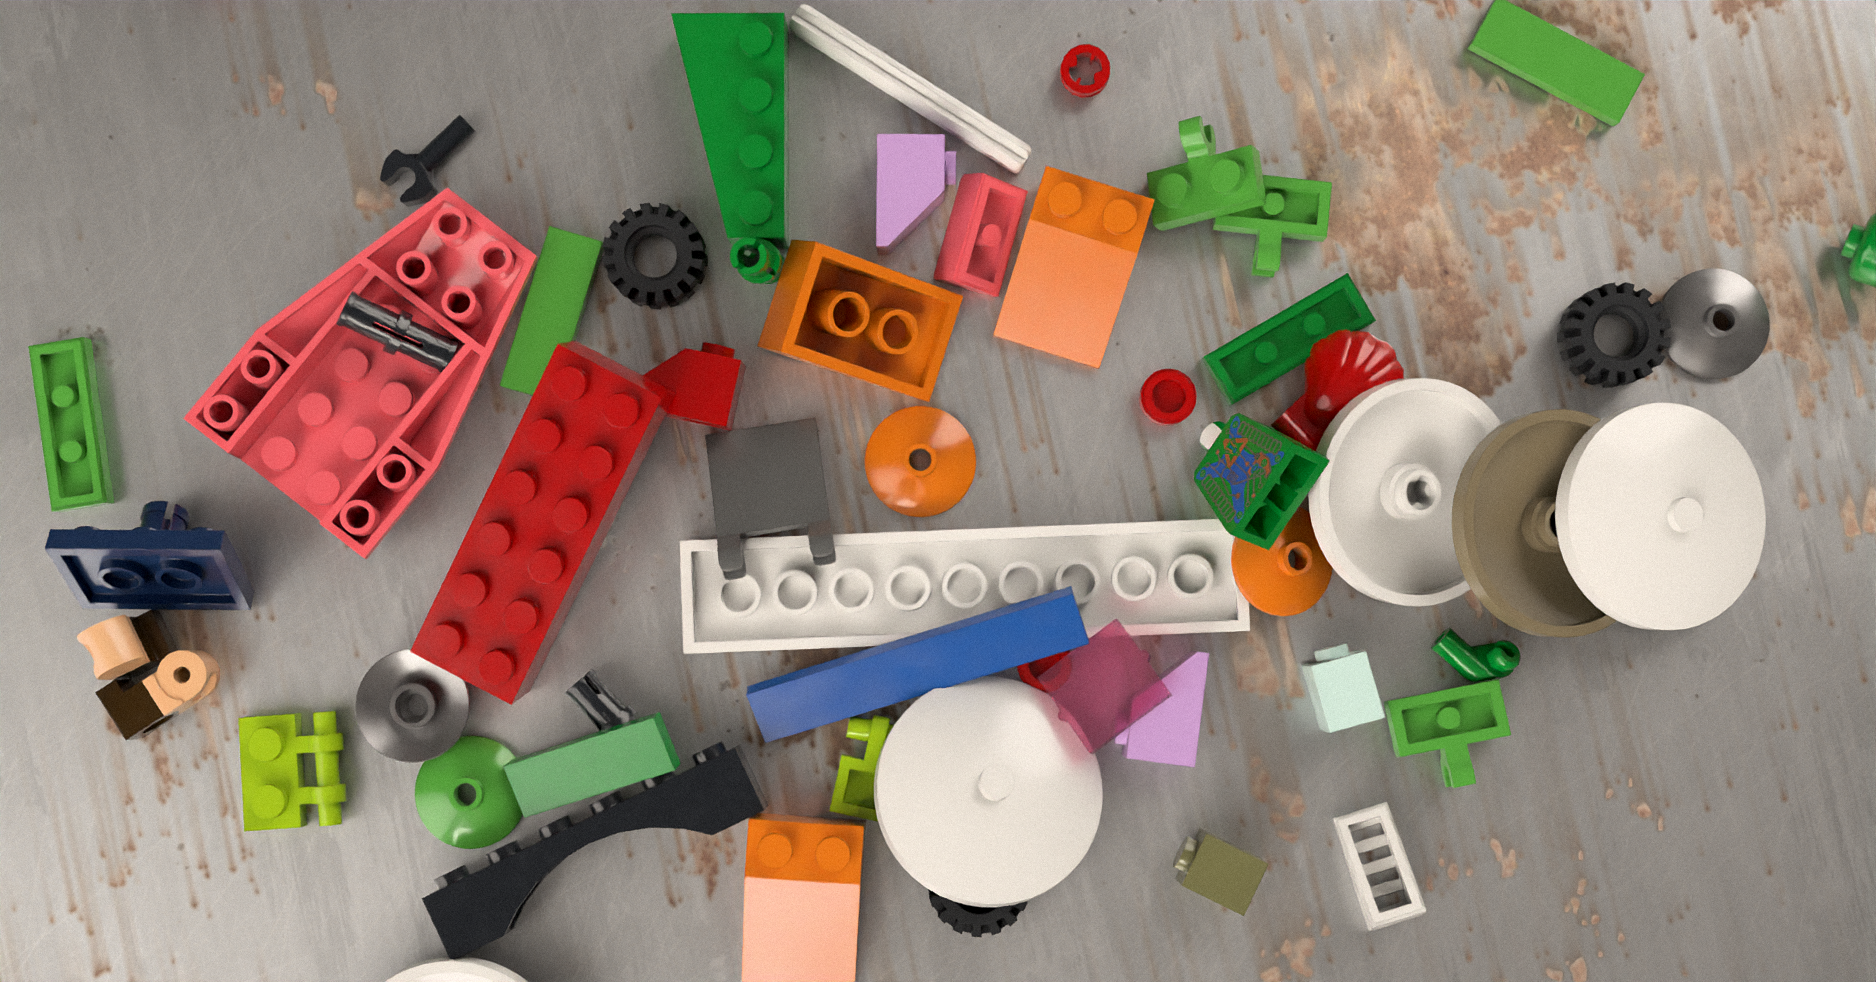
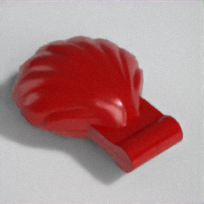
M1344 329L1338 330L1326 338H1321L1313 344L1310 357L1306 358L1305 393L1283 412L1271 426L1282 434L1316 451L1331 421L1352 399L1385 382L1404 379V369L1397 360L1394 348L1388 342L1378 340L1375 336L1365 331L1351 332Z

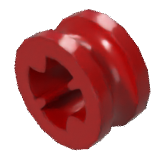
M1090 44L1078 45L1070 49L1064 56L1061 64V81L1065 89L1072 95L1088 98L1099 94L1106 87L1110 77V62L1107 55L1099 47ZM1088 57L1090 58L1089 65L1096 61L1100 66L1101 71L1094 74L1093 84L1080 85L1081 77L1076 81L1071 78L1069 72L1077 69V59Z

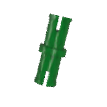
M745 237L733 244L730 251L732 266L738 270V273L745 280L753 284H773L778 282L785 259L773 243L765 239ZM745 251H750V255L748 256L744 254ZM768 267L773 269L771 272L766 271Z

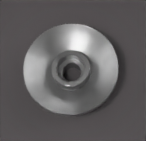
M1713 268L1695 271L1675 282L1661 301L1665 309L1658 314L1661 320L1669 318L1671 328L1664 331V337L1671 338L1670 348L1664 349V352L1678 368L1692 376L1703 379H1724L1737 375L1749 368L1759 358L1766 346L1770 330L1767 306L1755 286L1739 274ZM1716 311L1724 313L1728 319V327L1725 331L1718 330L1713 324V316Z
M405 649L386 655L367 671L358 688L355 711L357 722L364 738L376 751L395 761L418 763L444 754L460 739L470 716V695L465 680L411 653V649ZM415 694L422 695L427 702V709L420 716L412 713L409 708L410 699Z

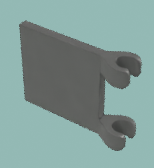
M815 417L705 435L717 533L718 561L726 580L740 579L747 574L741 540L743 537L808 527L809 545L814 564L822 566L836 561Z

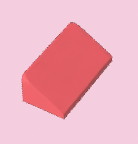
M985 173L964 174L959 183L935 268L934 279L952 286L998 297L1028 191Z

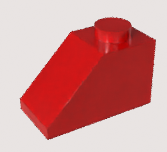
M702 342L701 351L685 348L643 375L676 393L665 417L732 431L746 370L742 360L734 359L735 349Z

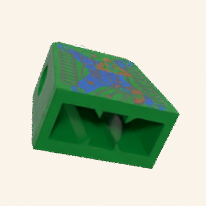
M1241 413L1232 415L1227 423L1216 421L1209 424L1203 430L1200 444L1207 453L1194 471V482L1230 535L1269 550L1330 460L1281 432Z

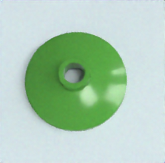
M463 736L444 754L424 761L415 783V802L418 814L426 828L442 842L462 849L487 847L509 835L523 816L503 768L510 760L517 758L515 754L505 745L491 738ZM463 783L472 785L476 790V799L472 804H465L458 797L459 787Z

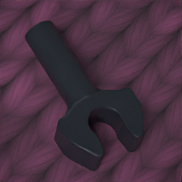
M458 115L419 154H404L398 149L393 150L384 161L380 181L387 186H391L405 172H414L416 177L415 183L401 195L400 201L408 207L430 201L438 193V189L433 181L435 169L469 138L475 130L461 115Z

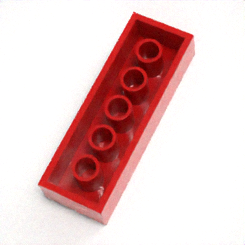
M577 341L558 343L410 652L511 705L531 690L676 393Z

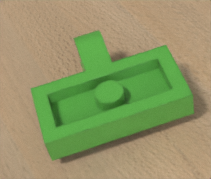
M1201 116L1179 121V135L1188 162L1147 173L1149 196L1151 199H1154L1151 210L1153 226L1160 231L1266 204L1259 150L1253 145H1248L1216 154V139L1213 126L1211 124L1203 126Z
M1263 175L1266 204L1213 218L1212 230L1256 235L1251 275L1273 278L1275 271H1279L1282 238L1323 242L1327 238L1332 182Z
M1499 679L1383 701L1395 757H1404L1440 749V765L1445 787L1452 786V788L1476 784L1467 744L1511 735Z

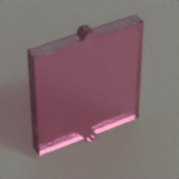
M1117 618L1089 638V644L1076 648L1037 677L1059 708V720L1070 724L1087 751L1092 755L1172 696V693L1149 663L1151 654L1146 650L1139 649Z

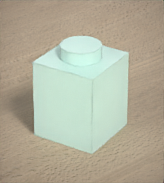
M1347 643L1336 644L1314 651L1316 661L1302 665L1320 730L1332 733L1385 718L1366 651L1353 650L1349 652Z

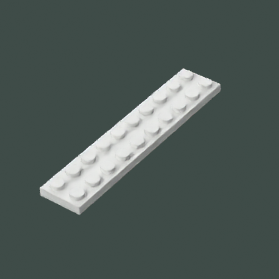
M1219 519L833 534L836 561L822 566L814 564L808 535L741 538L747 574L743 578L726 580L719 566L717 539L679 541L683 654L879 646L1069 586L1072 587L1088 638L1250 631L1249 602L1240 592L1233 576L1231 551L1235 536L1230 535Z

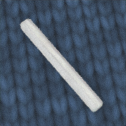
M802 4L795 11L789 23L791 33L1008 171L1018 173L1024 167L1031 154V148L1028 144L809 5Z

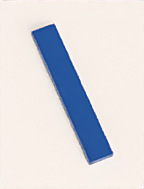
M1069 586L747 686L746 696L765 743L915 698L926 694L934 688H947L1089 644V639L1072 587Z

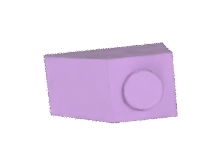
M877 134L876 248L878 255H890L944 202L945 185H956V151H945V134Z
M1190 651L1130 697L1127 711L1118 710L1114 729V744L1123 745L1122 755L1125 758L1195 767L1209 653Z

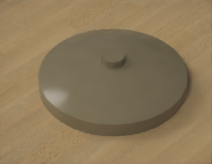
M1554 409L1532 412L1510 419L1496 427L1476 446L1469 456L1458 479L1453 498V543L1461 571L1471 590L1484 607L1502 622L1519 631L1541 637L1571 638L1585 636L1607 628L1617 621L1598 609L1579 589L1564 562L1556 532V496L1564 466L1572 450L1583 435L1601 420L1598 417L1575 410Z

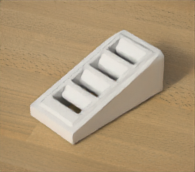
M1384 802L1333 818L1335 830L1369 931L1423 915L1427 910L1388 803ZM1381 823L1384 834L1354 843L1351 832ZM1385 846L1389 847L1391 856L1361 864L1360 854ZM1393 868L1396 869L1397 879L1372 887L1369 886L1366 877ZM1403 890L1406 901L1381 909L1377 908L1374 899Z

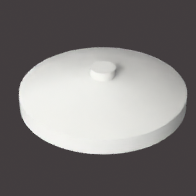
M1427 378L1396 379L1375 386L1356 396L1339 411L1327 427L1316 452L1327 457L1330 462L1308 493L1310 518L1315 537L1329 564L1339 576L1359 592L1383 602L1421 607L1447 602L1471 589L1461 571L1455 553L1452 536V506L1458 479L1469 456L1491 431L1502 424L1495 413L1481 399L1458 385L1442 380Z
M1664 402L1643 404L1616 411L1600 420L1583 435L1568 457L1561 474L1556 496L1555 521L1559 547L1568 571L1579 589L1598 609L1613 619L1632 627L1648 630H1680L1695 627L1712 620L1728 609L1740 597L1753 577L1760 560L1765 538L1766 513L1758 474L1746 450L1737 438L1715 418L1698 409L1682 404Z
M983 676L947 688H934L924 694L902 714L884 741L875 769L874 803L876 815L885 841L895 858L914 879L929 890L954 902L970 906L1002 907L1015 905L1035 898L1056 886L1078 866L1089 850L1098 829L1102 812L1103 790L1100 767L1094 749L1082 727L1051 696L1026 683L1009 678Z

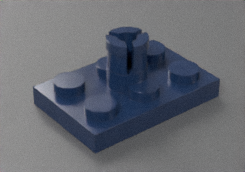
M151 501L145 504L140 516V527L132 530H101L91 526H80L75 529H50L45 550L82 609L251 610L255 591L226 532L208 527H195L186 530L190 516L188 511L178 504L174 505L170 519L164 518L168 501Z

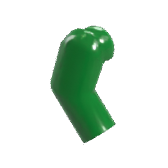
M1450 627L1443 631L1431 645L1432 650L1461 676L1471 682L1507 677L1519 665L1521 660L1519 649L1511 641L1500 640L1496 643L1470 646Z

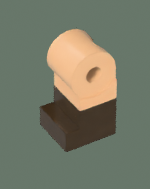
M149 610L137 617L116 616L95 624L77 635L79 643L83 644L93 657L94 675L98 680L133 679L159 666L160 662L168 654L178 650L159 610Z
M177 650L168 654L160 662L157 672L135 685L132 679L113 680L95 693L124 739H141L210 695L219 683L220 668L214 657L202 650Z

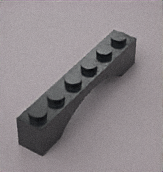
M720 741L691 755L696 766L677 775L672 771L640 781L644 791L625 800L620 790L590 804L589 807L593 815L578 823L572 824L569 815L564 816L538 829L541 840L526 848L521 849L517 840L512 841L486 854L485 856L490 865L472 874L469 873L466 865H463L434 879L438 890L423 897L422 900L449 959L455 960L503 937L514 929L526 903L544 878L569 855L589 843L620 832L646 828L686 829L714 835L764 811L769 805L741 746L738 745L726 750L723 741Z

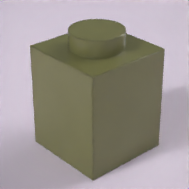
M1199 828L1194 839L1189 836L1185 837L1173 862V867L1179 869L1175 879L1181 886L1242 916L1245 915L1269 865L1260 857Z

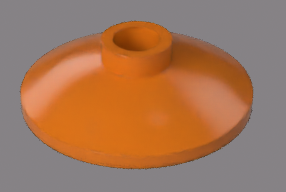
M928 406L907 407L889 415L872 433L865 452V471L873 492L887 507L910 517H930L951 509L969 490L976 470L975 448L967 430L952 415ZM924 450L930 454L931 464L926 470L918 471L911 467L909 458L914 451Z
M1298 507L1269 550L1237 537L1233 541L1231 565L1235 582L1246 600L1258 610L1274 616L1300 614L1315 605L1325 593L1331 579L1333 567L1321 551L1312 527L1310 513L1307 510ZM1291 550L1295 554L1294 568L1290 566L1288 561Z

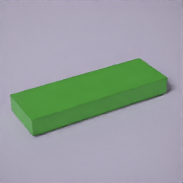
M1506 0L1492 1L1467 48L1613 127L1620 123L1645 76L1644 73Z
M549 226L499 386L533 396L557 344L576 341L604 252L602 241Z
M80 337L28 346L51 511L65 512L114 504L91 339Z

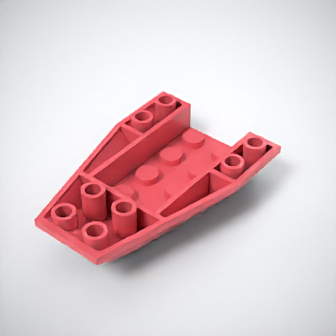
M447 187L259 327L183 419L227 453L245 462L320 520L319 524L364 559H367L440 469L538 257ZM353 291L358 296L397 314L404 310L413 315L412 321L450 339L458 340L457 348L450 363L442 372H439L438 369L398 351L391 355L383 351V344L349 328L337 325V320L350 293Z

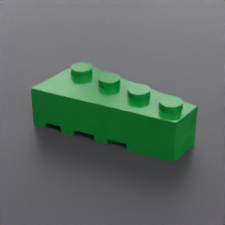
M671 13L727 238L732 246L739 239L753 237L765 239L773 243L777 249H789V29L785 13Z

